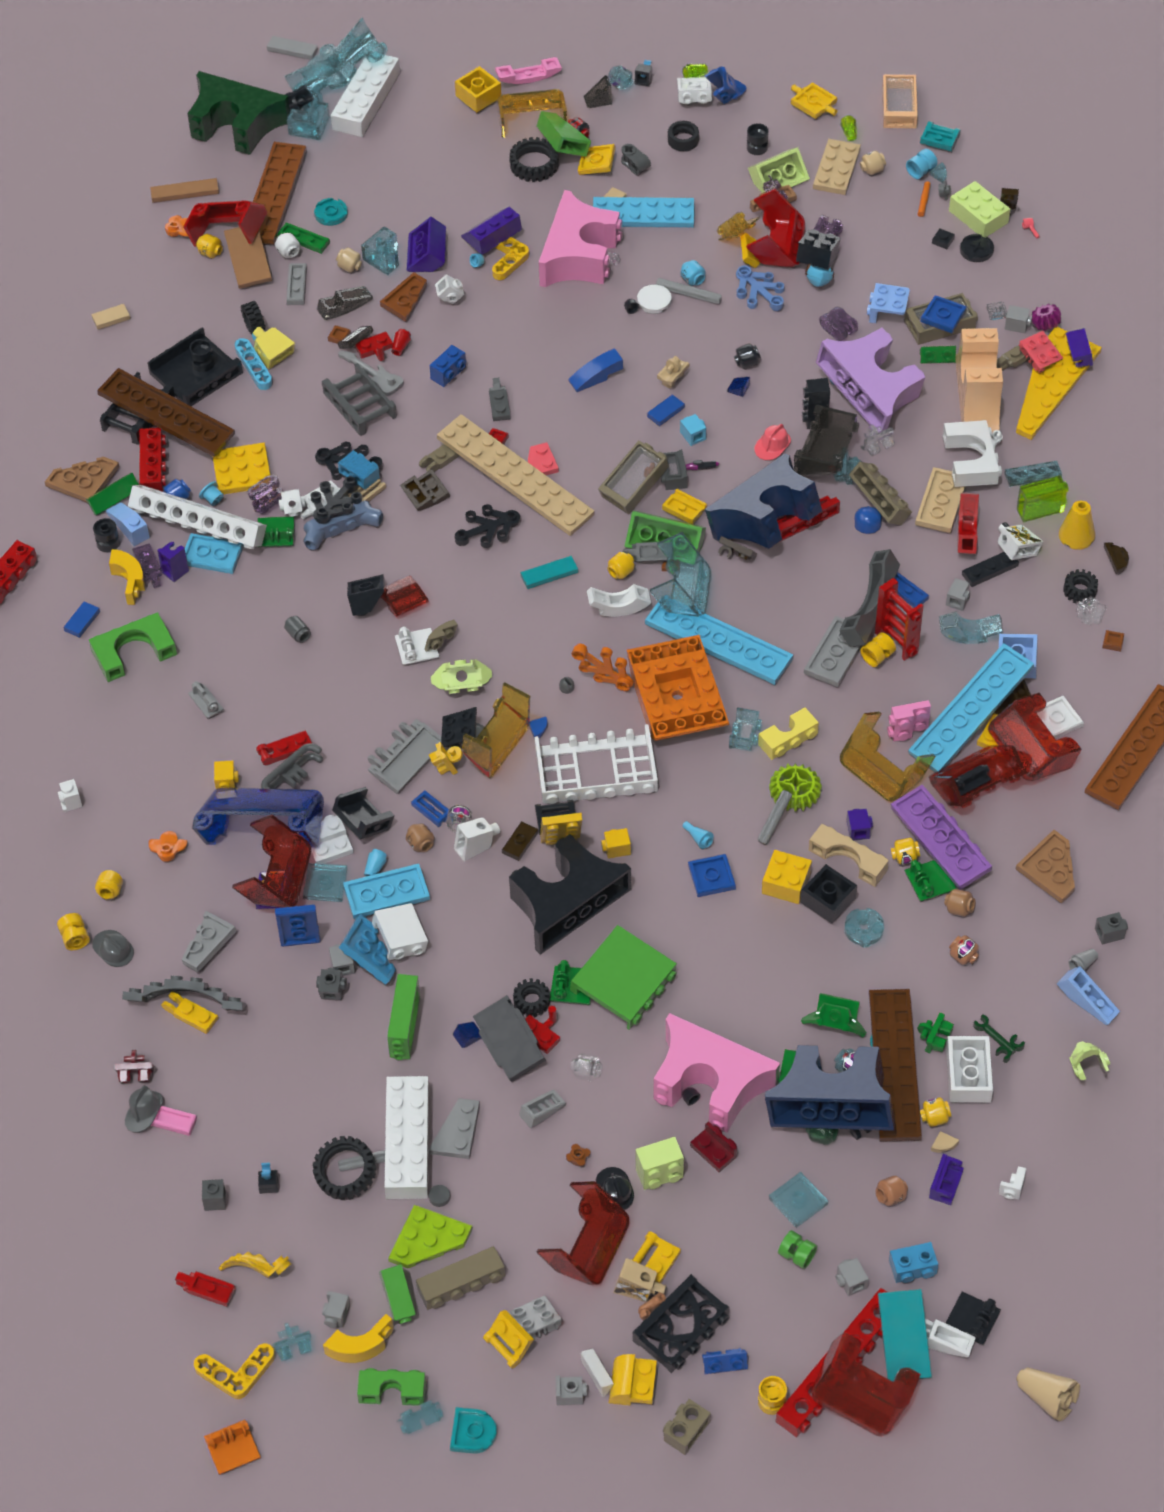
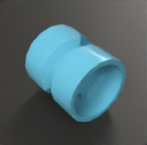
M925 148L906 162V169L911 177L920 179L928 171L934 169L938 161L935 154Z

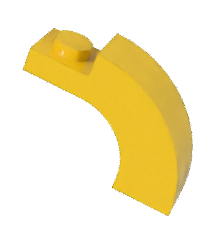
M112 549L109 560L111 575H118L127 579L125 590L127 605H135L140 591H145V581L141 565L132 555L121 550Z
M385 1314L370 1331L360 1336H348L337 1329L323 1344L325 1355L345 1363H358L374 1358L386 1349L384 1338L387 1339L393 1332L392 1318Z

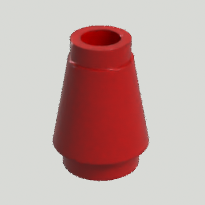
M399 329L395 332L391 350L394 355L400 356L411 341V333L409 331Z

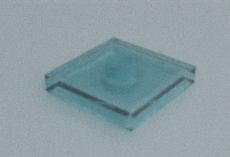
M308 863L303 899L342 902L344 894L343 882H346L347 865Z
M799 1172L769 1195V1200L796 1228L828 1205V1200L802 1172Z

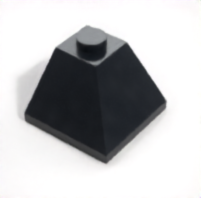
M384 574L348 582L347 596L353 616H364L372 611L384 592Z

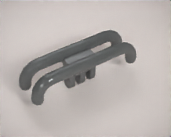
M312 743L305 744L268 774L261 783L264 801L268 805H272L274 803V799L271 797L273 790L284 781L294 788L297 785L295 781L300 783L302 781L301 776L306 778L308 774L301 766L309 760L321 763L323 761V757L320 755L322 748Z

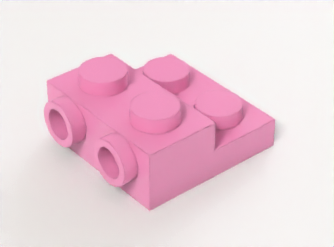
M929 700L892 707L891 715L888 716L890 726L887 727L889 738L893 739V742L912 738L913 731L928 729L931 710Z

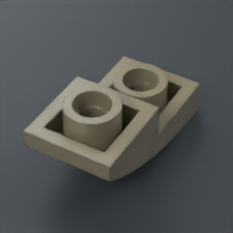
M454 619L448 621L432 631L427 638L424 650H437L442 647L444 639L448 640L454 637L458 626Z

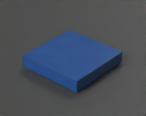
M935 295L921 316L920 322L953 333L965 314L967 306Z
M726 854L688 862L697 897L736 890V884Z

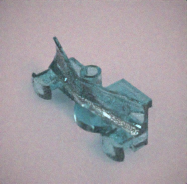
M362 17L346 37L340 41L337 47L333 44L322 46L319 50L320 54L310 60L307 66L284 77L292 91H296L299 87L306 85L314 97V101L302 106V109L306 112H311L322 103L323 96L320 91L328 86L330 89H339L349 84L356 73L354 65L365 57L371 63L379 61L387 54V45L384 42L380 44L377 42Z

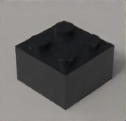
M814 229L807 230L799 241L796 261L829 269L838 256L841 238L836 237L834 234L820 233Z
M825 864L801 889V903L832 924L856 899L857 885Z

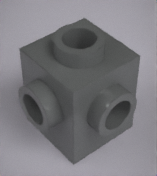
M332 967L321 969V974L317 976L316 987L321 999L341 1000L342 990L346 989V978H344L341 970Z

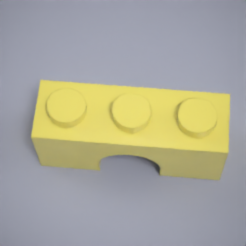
M803 708L790 715L789 728L791 731L782 732L773 725L759 733L758 745L771 760L781 757L788 750L797 748L802 742L814 738L818 734L819 722L806 708Z

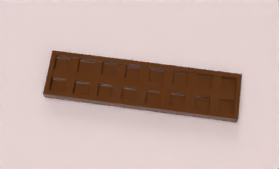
M910 989L869 990L872 1046L879 1047L884 1073L882 1088L890 1094L895 1121L894 1130H879V1142L921 1141Z

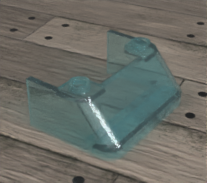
M682 532L658 542L657 546L667 557L666 569L668 573L674 576V579L651 588L650 593L660 603L661 608L669 613L696 617L705 614L711 581L709 564Z

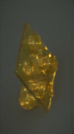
M737 212L718 226L717 233L722 236L718 240L726 239L728 241L733 237L738 238L742 236L744 230L754 227L756 225L755 222L760 217L745 220L744 213Z

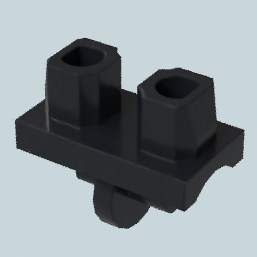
M306 85L299 87L296 91L285 94L288 96L290 112L296 109L299 111L302 109V106L314 101V97Z

